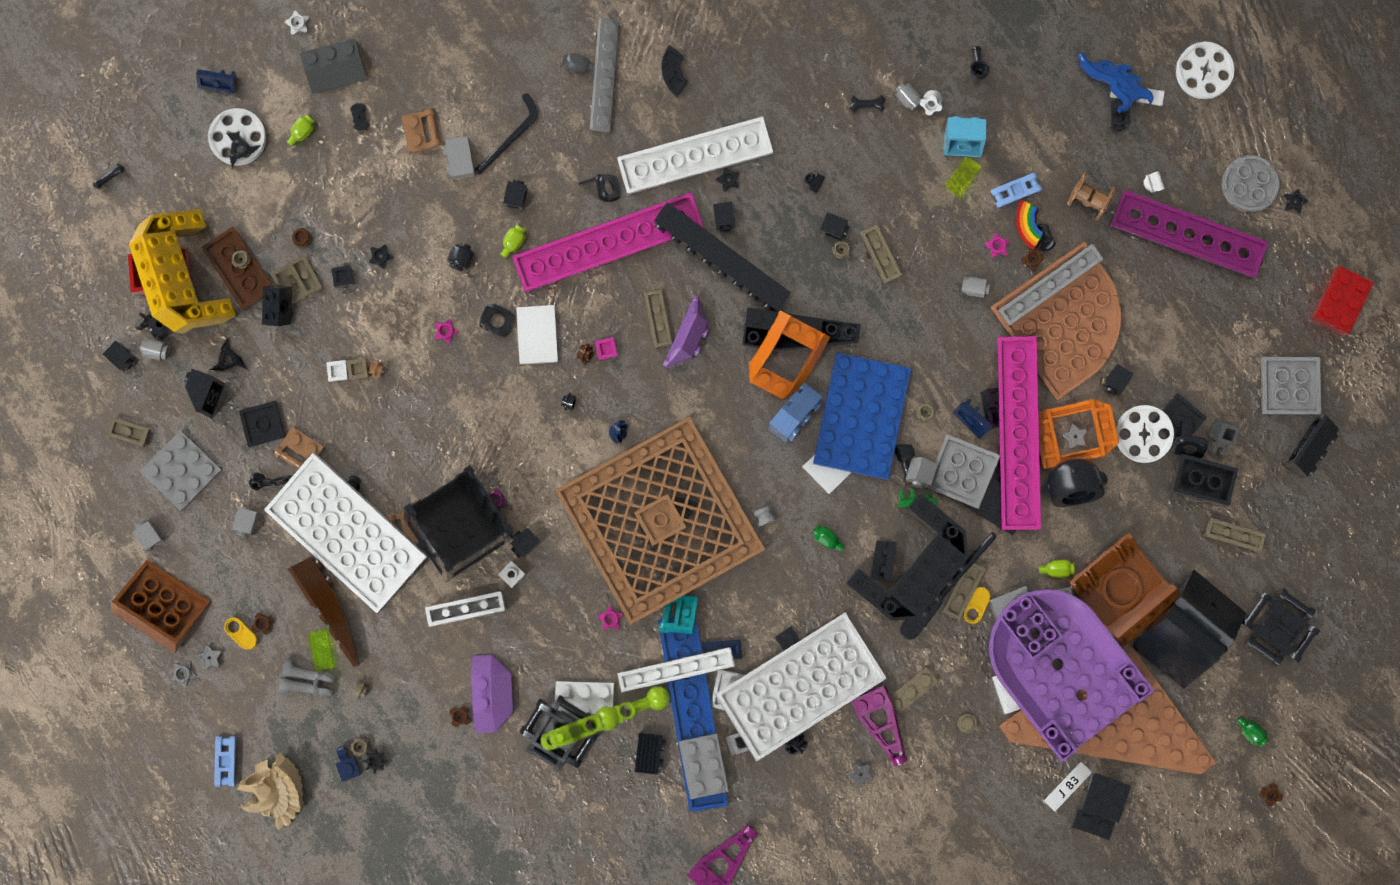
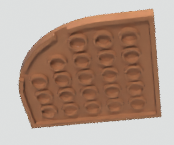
M1085 241L990 307L1010 337L1037 336V374L1056 401L1094 375L1105 364L1116 345L1121 326V307L1116 288L1108 273L1099 262L1010 326L1007 325L998 310L1087 248L1088 245Z

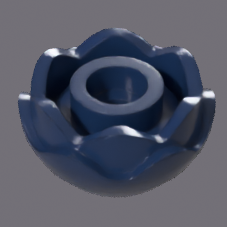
M619 420L611 425L609 437L614 443H622V439L626 438L628 425L625 421Z

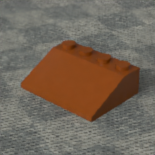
M146 560L111 602V612L175 653L186 640L210 604V601Z

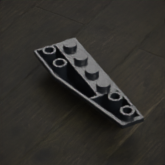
M747 307L743 322L742 346L759 348L772 324H774L778 312ZM788 314L828 335L830 338L825 347L858 344L861 324ZM781 334L773 348L775 351L808 349L805 345L784 334Z

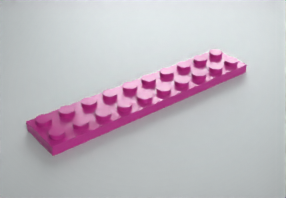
M687 193L512 256L525 293L672 241L670 239L672 235L666 231L664 233L660 232L654 227L656 224L653 222L667 202L704 228L692 193Z
M1037 336L998 337L1002 530L1041 529Z

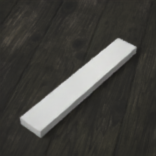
M730 647L617 674L621 692H626L734 667L735 663Z

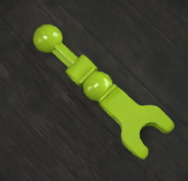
M654 686L648 691L646 697L631 703L624 702L613 707H601L596 714L545 733L541 737V745L545 750L549 751L573 743L601 730L611 731L616 728L617 724L631 719L638 712L648 708L658 711L665 709L670 702V693L664 687ZM622 707H624L627 710L626 717L623 716L621 713ZM587 721H590L592 723V730H589L587 728ZM548 737H549L550 742H551V744H552L553 746H551V745H549V744L547 743V738H548Z

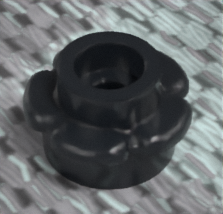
M571 393L563 396L561 406L564 407L565 411H573L576 396L571 395Z

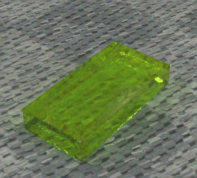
M965 156L944 188L960 198L982 166Z
M328 630L308 633L315 671L335 668Z

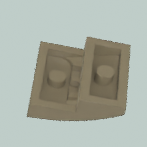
M305 255L288 262L286 266L269 274L274 285L292 286V305L322 289Z

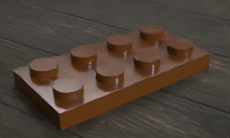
M233 226L201 247L243 311L263 298V286L272 285ZM244 250L250 256L251 261L247 264L246 268L240 269L232 264V255L236 251Z

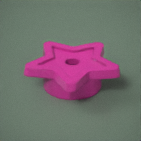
M995 233L993 240L985 243V246L991 249V257L997 254L1006 256V246L1009 243V239H1002Z
M448 319L445 323H435L437 333L434 338L444 339L449 344L451 336L458 333V330L452 327L451 319Z
M609 606L606 613L598 615L603 621V630L610 627L619 629L618 621L623 616L622 613H615L613 608Z

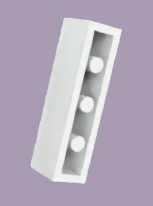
M502 591L425 607L429 627L507 611Z

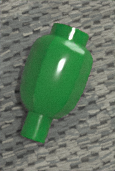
M817 525L811 533L819 544L828 549L835 548L842 552L845 548L839 542L838 536L826 526Z
M1242 716L1238 719L1237 723L1242 727V734L1252 745H1259L1262 748L1269 741L1266 730L1254 721L1247 722Z

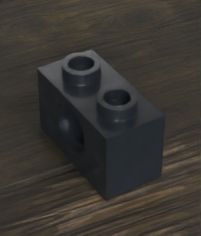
M263 286L262 325L284 326L291 324L292 286Z

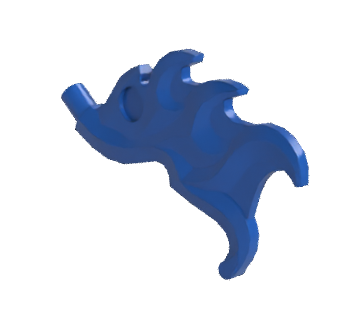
M1084 53L1078 55L1081 68L1092 78L1108 83L1110 90L1123 102V105L1118 107V112L1121 113L1129 110L1132 103L1138 99H1147L1149 104L1153 102L1154 96L1152 92L1137 83H1142L1143 79L1127 72L1132 71L1133 68L1126 64L1113 66L1114 63L1111 61L1094 63L1088 60Z

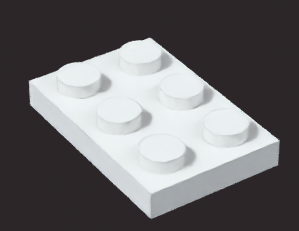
M556 681L555 701L559 695L565 697L564 700L585 713L589 712L593 715L601 707H613L614 683ZM559 706L558 711H564L573 718L580 720L579 717Z

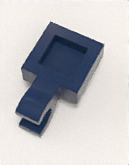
M345 746L337 748L336 753L340 762L335 764L341 781L343 782L361 775L355 756L349 758Z

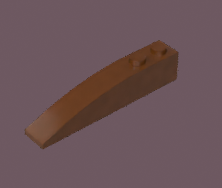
M310 557L288 568V571L310 605L319 609V618L326 625L330 626L328 628L330 634L336 641L339 640V647L352 666H359L356 644L350 623L332 587L334 585L329 575L325 576L322 571L324 567L321 562Z

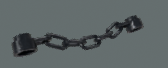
M253 473L250 476L249 485L253 490H260L263 487L280 486L286 484L289 481L288 478H292L293 475L265 479L263 474ZM352 475L346 478V481L357 491L360 489L361 480L359 477ZM282 479H283V482H280V483H276V482H275V481H279V480H282Z

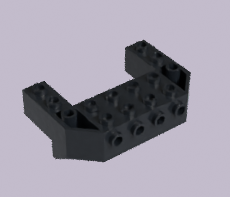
M921 493L915 497L906 510L935 534L931 537L933 540L891 590L886 591L859 568L844 583L888 621L920 618V616L924 618L930 611L929 605L933 601L936 603L943 595L941 593L945 586L949 587L954 582L955 578L953 576L957 571L961 573L967 566L966 531Z

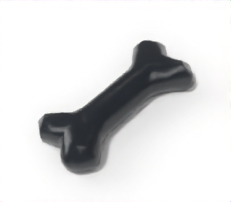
M853 95L851 97L852 104L849 109L855 112L858 108L875 107L882 112L885 97L880 95L874 100H859Z
M116 164L113 169L95 180L93 186L96 189H100L113 177L122 173L124 167L121 164Z

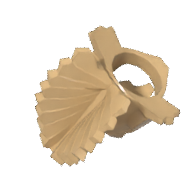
M279 753L276 755V762L272 764L271 769L268 766V760L256 764V772L240 781L237 790L252 792L256 795L251 797L249 803H241L240 807L249 813H262L264 816L273 814L275 827L280 830L283 825L289 826L291 824V819L295 818L296 812H300L304 806V801L302 799L301 776L298 775V769L295 768L293 762H290L289 758Z

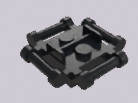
M1285 588L1280 590L1275 599L1262 591L1259 595V600L1247 618L1242 622V626L1251 631L1244 645L1249 648L1252 647L1264 655L1276 667L1282 663L1285 655L1299 663L1302 659L1301 655L1314 636H1317L1320 632L1319 629L1308 623L1316 610L1297 600ZM1284 599L1303 612V617L1300 618L1280 604L1281 601ZM1268 603V607L1254 626L1252 624L1263 606ZM1303 629H1306L1308 633L1305 635V637L1303 638L1295 652L1289 650L1291 646L1294 645V643L1302 633ZM1258 637L1259 639L1267 643L1269 646L1277 650L1278 654H1274L1273 652L1265 648L1263 645L1258 643L1256 641V638Z
M559 695L553 706H550L545 700L539 699L536 703L537 707L528 722L520 729L522 735L532 740L525 752L528 754L532 753L553 766V769L557 772L565 761L579 768L588 748L598 738L597 733L587 736L575 756L569 753L577 741L548 751L541 745L542 735L578 721L564 711H558L559 706L580 719L592 715L589 712L585 713L564 700L565 697ZM543 711L548 713L537 733H534L532 728ZM548 737V738H547V743H548L549 745L553 746V745L551 744V742H550L549 737Z

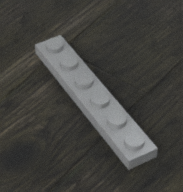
M602 17L598 19L590 130L608 133L611 126L619 21Z
M1091 244L999 309V314L1008 326L1012 325L1103 260L1102 256L1094 245Z

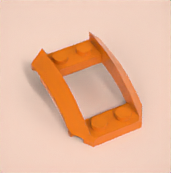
M779 310L774 324H772L758 351L749 362V382L784 400L799 391V388L816 365L830 337ZM781 334L812 349L793 382L762 367Z
M1090 399L1038 411L1039 462L1042 469L1055 467L1057 464L1070 459L1083 458L1089 460L1106 456L1119 444L1112 408L1107 403ZM1091 411L1099 447L1060 456L1052 419Z

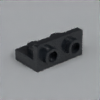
M876 541L871 571L872 579L891 581L897 542Z

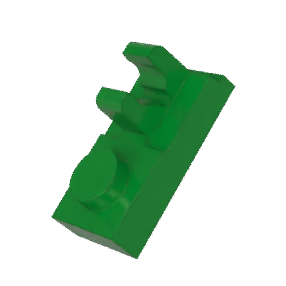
M903 490L899 491V504H897V508H907L915 499L914 490H910L908 499L903 496ZM932 494L923 495L937 506V497L932 498Z

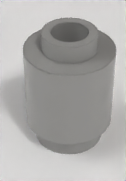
M903 82L896 89L898 93L895 96L906 108L912 111L920 104L921 95L910 83L905 84Z
M964 277L962 293L984 298V294L988 295L990 283H986L987 279Z
M147 338L145 341H142L140 352H142L143 357L160 361L162 359L167 360L170 353V345L163 341Z

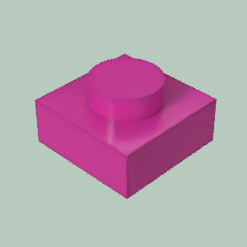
M613 337L595 341L599 361L618 357Z

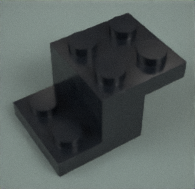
M1092 773L1087 791L1083 790L1071 827L1110 840L1115 822H1120L1131 785Z

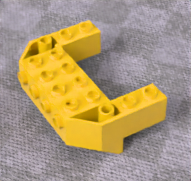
M201 209L153 214L138 225L129 243L152 317L172 331L184 334L192 328L223 324L236 316L230 298L198 303L177 237L195 235L206 227Z

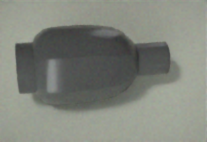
M569 53L563 56L562 66H565L569 71L583 73L587 70H595V63L589 62L588 58L583 55Z

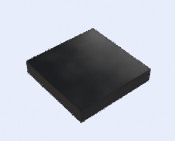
M1178 393L1174 395L1162 410L1172 422L1174 429L1173 441L1181 436L1183 418L1193 419L1194 425L1191 436L1207 418ZM1158 414V416L1152 421V423H1156V422L1159 421V419H1160V415H1159V414ZM1166 428L1160 429V430H1162L1166 435H1168V436L1170 435L1168 429H1166Z
M277 401L239 411L248 448L286 437Z

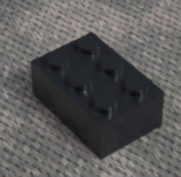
M1180 454L1177 457L1169 493L1221 507L1230 506L1238 468Z

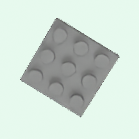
M1261 357L1262 415H1321L1320 357Z
M180 430L140 472L180 511H183L222 469Z
M947 434L935 461L938 465L931 486H925V488L979 509L999 462L1000 455Z

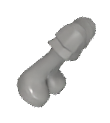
M285 659L282 676L313 680L314 683L309 684L281 678L278 695H286L289 691H300L314 694V696H332L334 690L326 687L322 688L321 683L322 681L336 683V677L320 670L317 672L295 667L292 660Z

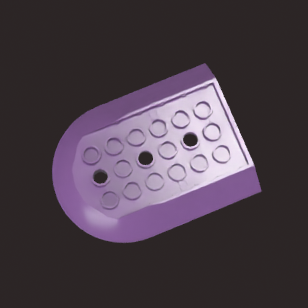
M1038 590L1026 593L1009 603L999 614L993 625L989 640V656L993 671L1002 686L1062 763L1099 731L1134 704L1140 703L1155 691L1090 607L1071 594L1057 590ZM1033 627L1039 632L1038 637L1035 639L1029 635L1030 629ZM1056 658L1060 659L1063 663L1062 668L1059 670L1054 669L1052 666V662ZM1080 689L1084 690L1087 694L1086 699L1083 701L1078 700L1076 697V693Z

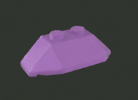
M696 295L663 363L665 368L691 360L694 355L698 356L702 347L699 343L702 337L706 338L710 328L707 327L706 315L699 297Z
M493 655L472 656L471 680L476 733L496 732L513 713L512 674Z

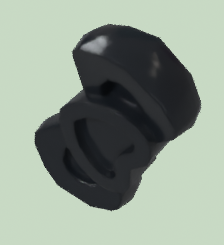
M356 103L350 108L354 118V129L357 131H364L369 127V123L365 120L366 116L364 115L366 106L361 103Z
M1045 223L1038 224L1039 229L1045 234L1041 241V249L1043 251H1050L1055 247L1056 242L1051 236L1049 225Z
M149 307L144 314L142 312L139 313L141 319L135 324V328L138 331H142L148 325V321L153 318Z

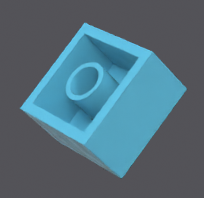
M959 116L948 117L944 132L943 155L981 157L986 141V119L978 117L971 119Z

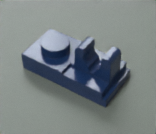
M197 70L198 88L235 93L236 73L234 71L229 75L225 74V70H221L220 73L209 70Z
M968 399L965 403L962 402L953 413L981 439L993 426L977 412L979 410L978 406L973 409L969 405L972 400Z
M741 639L702 642L703 654L731 647L733 659H742Z

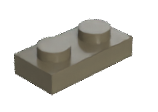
M113 417L107 436L145 448L151 429Z

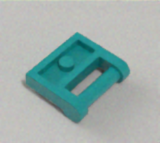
M684 595L664 606L662 622L659 624L658 630L662 633L693 634L699 601L698 597ZM678 603L674 623H669L672 604Z

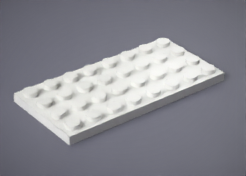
M315 452L310 455L264 509L376 613L380 612L428 557L425 552Z
M843 613L715 695L755 760L758 761L886 679V676L847 614Z

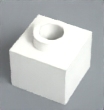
M510 561L498 575L511 588H514L526 574L513 561ZM510 571L515 572V576L513 578L508 577V573Z

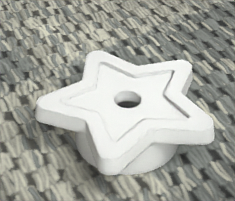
M294 11L290 19L285 21L291 27V34L294 35L298 31L307 32L305 24L309 17L301 16L297 11Z

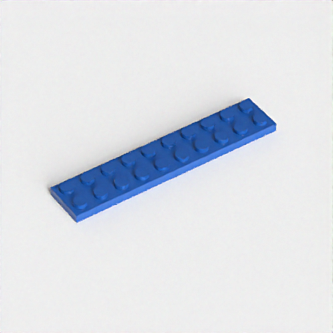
M670 617L669 623H674L675 617ZM697 618L695 619L693 634L660 632L665 662L703 654ZM662 619L658 620V625L662 622ZM706 673L669 681L668 685L678 745L679 741L716 734ZM679 745L689 811L694 812L728 806L726 792L690 799Z

